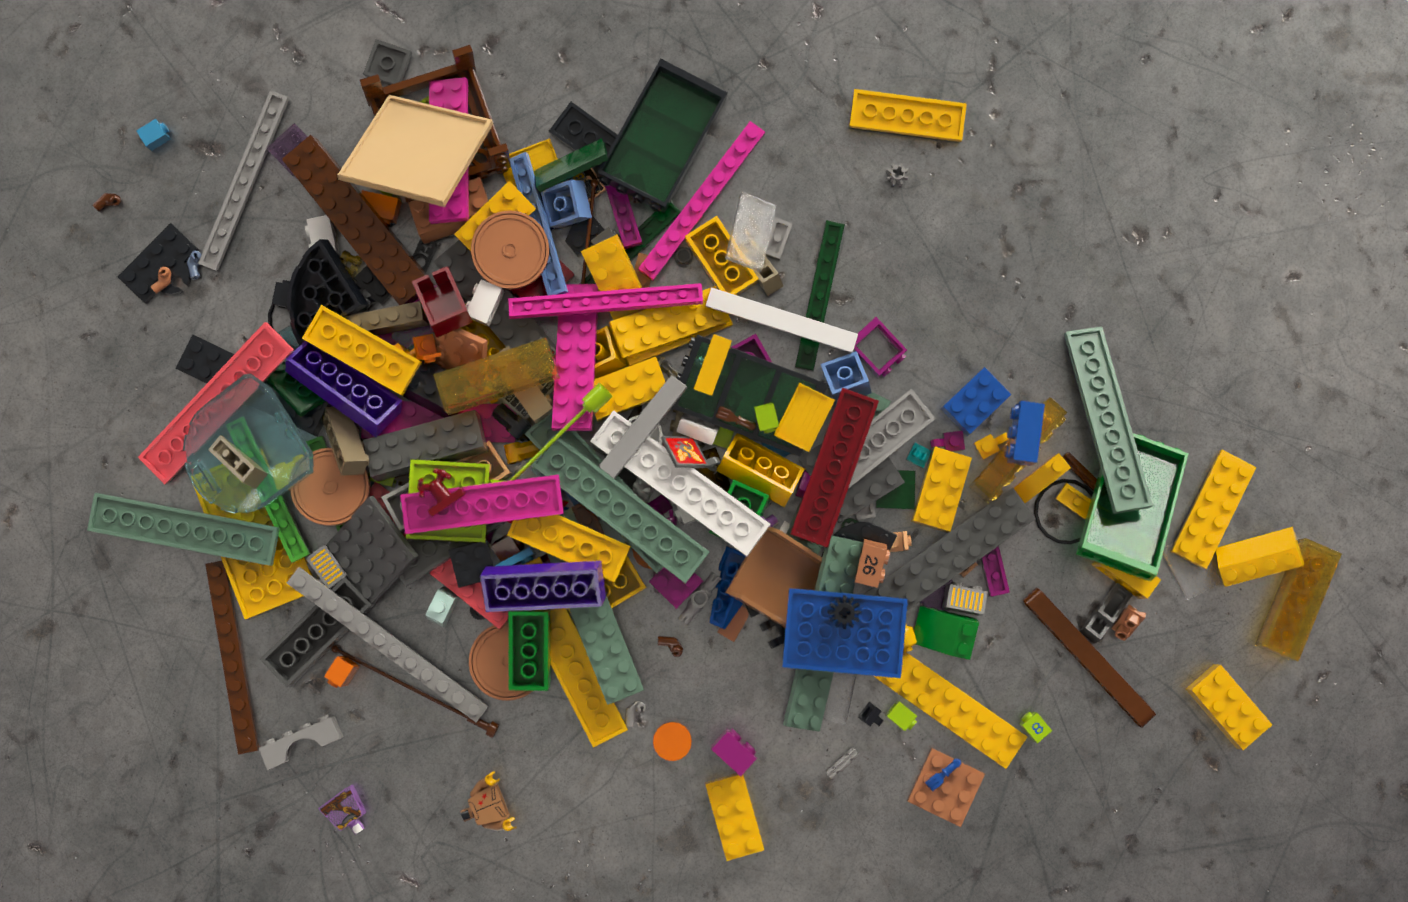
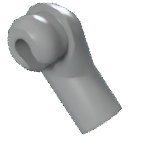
M641 701L634 702L627 707L625 714L626 727H634L635 717L646 710L645 704Z

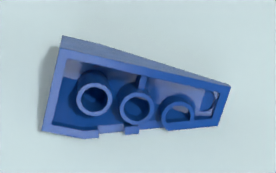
M726 546L719 563L718 570L721 571L720 577L722 579L715 587L718 591L717 597L713 600L710 623L722 629L728 626L743 605L742 602L727 594L726 591L746 556Z

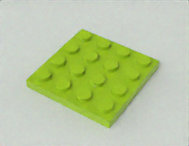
M410 460L408 494L418 492L417 487L420 478H423L424 484L436 479L438 474L433 472L435 468L443 469L448 474H451L450 480L445 478L443 481L447 489L488 484L490 464ZM486 524L406 534V538L485 542Z

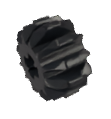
M846 595L842 596L843 602H840L839 598L835 597L837 605L830 602L829 606L834 608V610L827 611L828 614H835L829 618L830 622L837 619L835 627H839L840 623H843L842 627L846 629V623L848 622L851 628L854 627L851 620L853 619L856 622L860 620L854 616L855 614H861V610H854L860 606L859 603L851 605L854 601L853 597L846 602ZM843 607H847V611L850 610L846 617H842V614L839 615V611H842Z

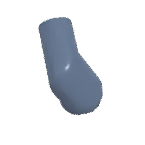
M193 251L187 260L191 280L200 278L198 270L200 265L198 263L202 254L199 251Z

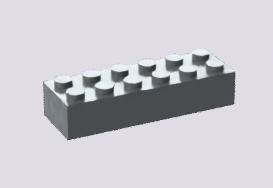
M476 410L363 440L365 452L369 457L368 467L370 476L376 482L410 473V460L449 462L488 452L481 417Z
M344 577L331 589L364 615L376 605L371 604L364 598L348 577ZM315 605L260 660L286 687H291L350 629Z

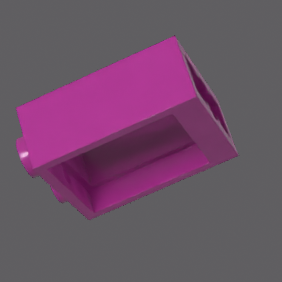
M877 317L857 333L858 336L853 352L857 351L860 360L877 378L881 375L885 377L892 370L890 366L895 362L899 364L906 358L904 354L907 349ZM875 329L898 351L880 370L857 347Z

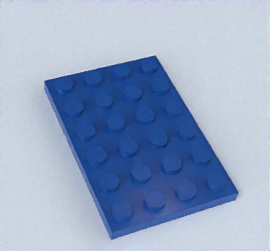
M789 588L782 667L901 678L908 599ZM846 595V602L853 597L854 601L851 605L859 603L860 606L854 610H861V614H855L854 616L860 620L859 622L851 620L854 627L851 628L849 622L846 623V629H843V623H840L839 627H835L837 619L830 622L829 618L835 614H828L827 611L834 610V608L829 606L830 602L837 605L835 597H838L840 602H843L842 596ZM843 607L842 611H839V615L842 614V617H846L850 610L847 611V607Z

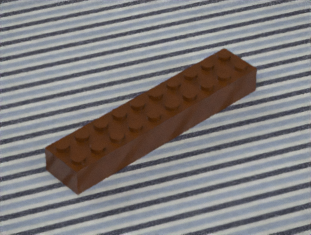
M310 134L282 158L283 162L399 305L415 302L419 297L412 281L427 275L426 272L353 183L338 179L337 175L341 167L320 141Z

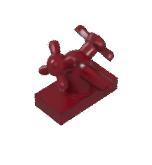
M438 468L433 470L438 475L430 483L424 484L423 478L418 480L417 489L420 493L419 496L424 498V492L430 491L437 501V504L427 510L431 517L466 494L462 487L450 493L443 484L445 478L450 480L451 474Z

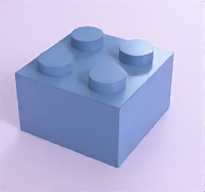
M568 180L541 192L549 227L563 228L592 218L584 181Z
M857 351L820 364L832 399L835 400V406L842 388L865 396L872 393L869 380Z

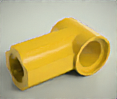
M532 441L514 442L504 445L508 465L533 458L540 451Z

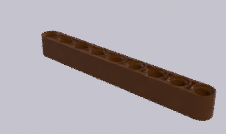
M1035 588L1023 600V603L1140 728H1143L1156 715L1150 706L1039 588Z

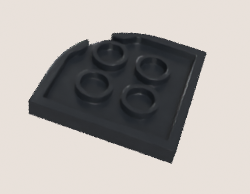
M856 522L840 528L833 536L864 542V539L887 544V550H890L897 534L873 523Z

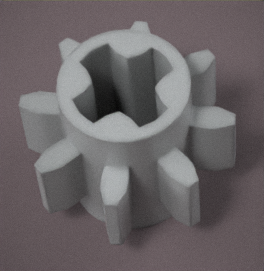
M892 163V170H886V173L890 174L886 181L890 180L892 186L898 183L902 186V180H908L909 178L905 175L909 169H904L902 167L903 163H900V165ZM896 171L900 172L898 178L895 177Z

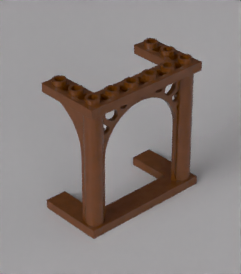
M471 45L452 50L454 65L382 87L378 74L361 79L360 83L368 106H371L374 117L388 95L400 97L428 88L429 82L435 80L466 77L468 80V104L472 115L492 120L475 73L476 67ZM494 123L483 141L484 148H487V151L480 148L476 153L485 155L487 161L479 163L473 158L471 163L475 166H469L468 181L478 177L483 180L490 177V174L496 172L501 174L511 168L508 147L506 143H500ZM400 196L403 203L415 200Z

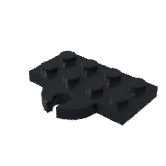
M170 223L117 277L146 304L156 294L150 286L158 281L159 269L167 267L171 271V283L161 292L168 295L180 294L183 291L181 288L174 286V281L177 278H182L183 283L189 286L191 278L186 263L190 254L193 251H199V249Z

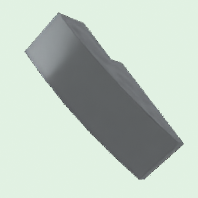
M1116 583L1080 630V633L1093 643L1100 641L1109 627L1114 624L1133 594L1119 583Z

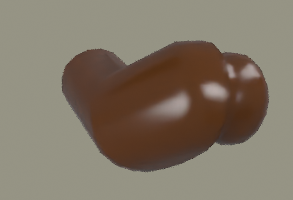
M104 193L92 206L97 211H101L106 205H119L121 198L117 194Z
M658 636V646H668L674 657L682 655L683 646L677 638Z

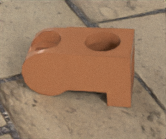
M741 606L725 629L719 628L717 633L734 642L748 618V610Z

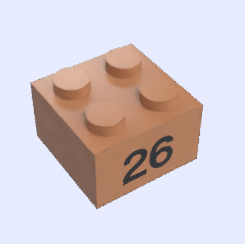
M864 539L855 583L878 588L879 583L883 584L885 576L883 564H888L890 556L887 544Z

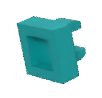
M915 442L906 460L923 469L932 451Z

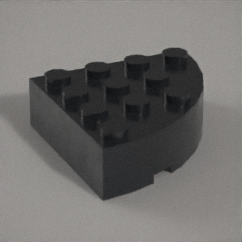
M319 239L305 252L292 273L288 287L287 309L290 314L291 329L299 346L305 342L302 337L321 305L344 318L354 315L369 305L328 239Z

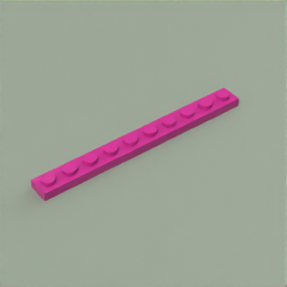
M751 121L747 124L640 265L638 270L652 281L655 280L683 243L685 236L693 230L764 136V130Z
M702 283L508 298L509 318L521 319L703 304Z

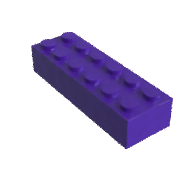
M307 341L302 343L286 358L285 372L374 437H377L401 413L402 400L372 378Z
M601 561L485 567L480 575L486 612L602 607L606 598Z

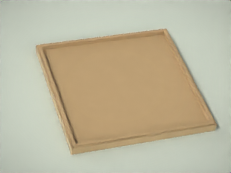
M388 95L338 173V179L445 207L492 128L493 121L471 114Z

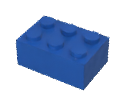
M984 367L941 410L968 436L1012 394Z
M1020 401L1014 408H1011L1010 419H1013V422L1007 434V438H1010V444L1006 446L1005 458H1008L1007 463L1032 466L1037 463L1045 404Z

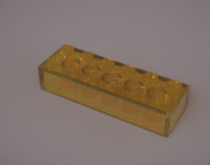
M546 337L433 374L444 410L449 415L560 378L549 341Z
M1051 397L1042 402V404H1045L1040 444H1043L1045 441L1047 442L1054 434L1052 430L1064 423L1066 420L1064 416L1068 413ZM1010 440L969 486L985 502L996 500L1003 493L1001 488L1003 486L1006 487L1016 478L1015 472L1023 470L1026 466L1007 463L1008 458H1005L1006 446H1009Z
M1307 538L1298 539L1297 541L1305 564L1301 567L1285 571L1256 642V646L1290 661H1299L1342 555L1340 552Z

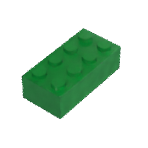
M550 609L509 611V690L548 691L550 688Z

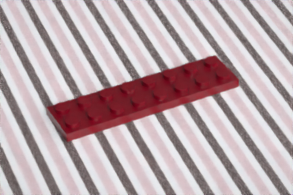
M845 388L841 389L790 535L826 548L828 547L879 400Z

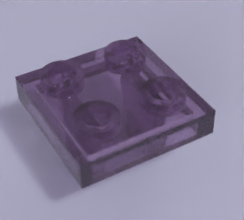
M295 123L267 147V150L293 177L295 175L283 162L282 158L307 138Z

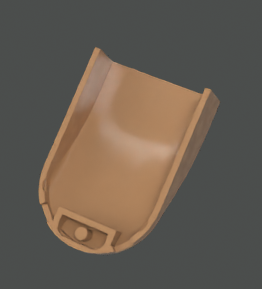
M769 527L750 554L745 557L726 593L786 628L789 588L815 590L822 557L779 529Z

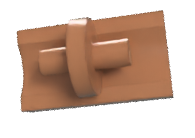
M1128 605L1112 625L1111 629L1116 631L1115 636L1125 641L1145 619L1146 613L1139 612L1136 608Z

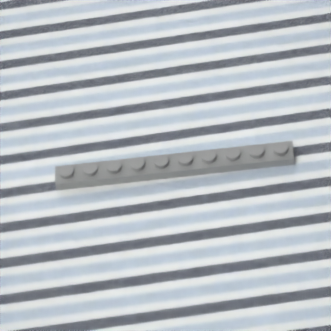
M270 90L201 255L199 265L218 272L288 104L289 98L287 96Z

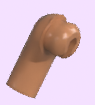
M167 267L159 269L158 281L150 286L156 294L171 283L170 269Z

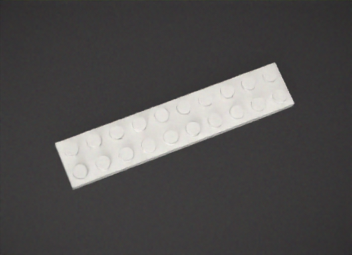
M613 410L590 442L608 455L632 423ZM650 436L625 466L626 469L745 556L750 554L770 527V523L694 468H675L666 448Z

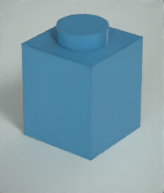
M156 119L136 130L145 146L151 151L171 140L167 134L170 131L165 123H160Z

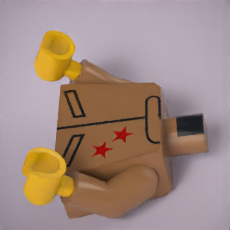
M492 771L485 778L479 780L471 790V798L468 799L470 807L461 810V816L464 822L474 818L476 824L482 825L485 829L511 831L517 828L511 825V821L515 820V818H509V811L497 783L500 779L494 780L492 775L495 771Z

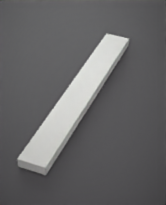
M712 287L705 306L850 353L853 352L858 336L857 333Z

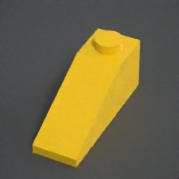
M1057 453L1017 484L1014 490L1023 502L1026 503L1071 467L1060 453Z

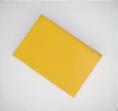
M550 138L509 154V158H512L524 152L528 153L533 171L558 159ZM509 168L508 171L503 173L506 183L510 181L517 188L512 169Z
M799 383L774 436L809 452L835 400Z

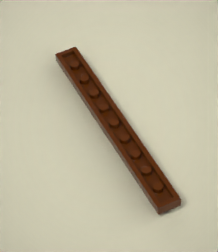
M222 560L206 563L238 755L259 751L230 580Z

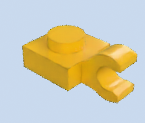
M1006 432L996 438L989 434L973 444L983 460L1000 451L998 445L1010 438H1007Z

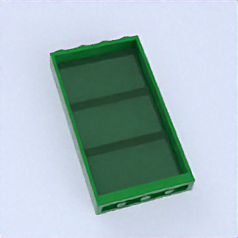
M1133 433L1153 506L1147 509L1114 514L1100 467L1076 554L1151 582L1158 574L1189 453L1183 452L1179 448L1164 445L1160 441H1153L1144 435Z

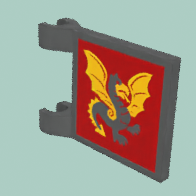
M683 436L661 437L675 468H708L711 471H716V464H721L718 457L705 459L700 449L705 446L704 442Z

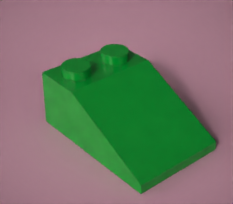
M733 480L728 494L762 518L770 501L768 494L736 480ZM711 530L709 531L710 534H713V535L719 537V536H718L717 534H715L713 531H711Z
M919 606L914 627L917 639L915 645L970 660L979 621L973 617Z

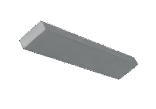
M671 375L602 461L599 468L615 479L688 387Z

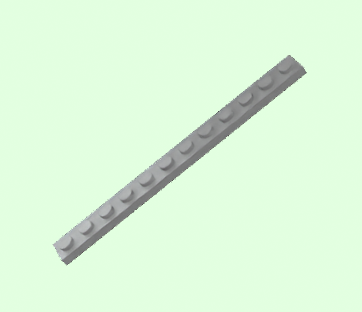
M298 567L288 580V585L473 721L477 722L488 708V705L302 568Z

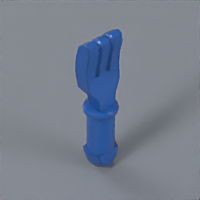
M952 760L947 767L942 769V772L934 774L925 781V784L932 791L936 790L943 783L946 776L949 777V774L961 766V760Z

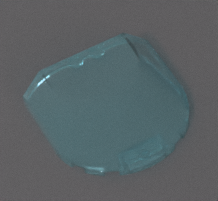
M250 373L241 376L199 409L191 419L189 432L184 437L183 451H186L187 456L185 467L193 486L207 502L216 504L221 507V510L226 512L249 513L264 508L314 472L313 452L270 386ZM220 435L224 436L268 474L256 489L242 483L208 450Z

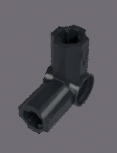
M503 403L497 405L493 410L492 416L518 441H530L525 433L531 426Z

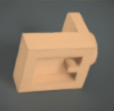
M907 531L893 532L897 534V537L890 552L908 551L909 546H912L911 535H907Z

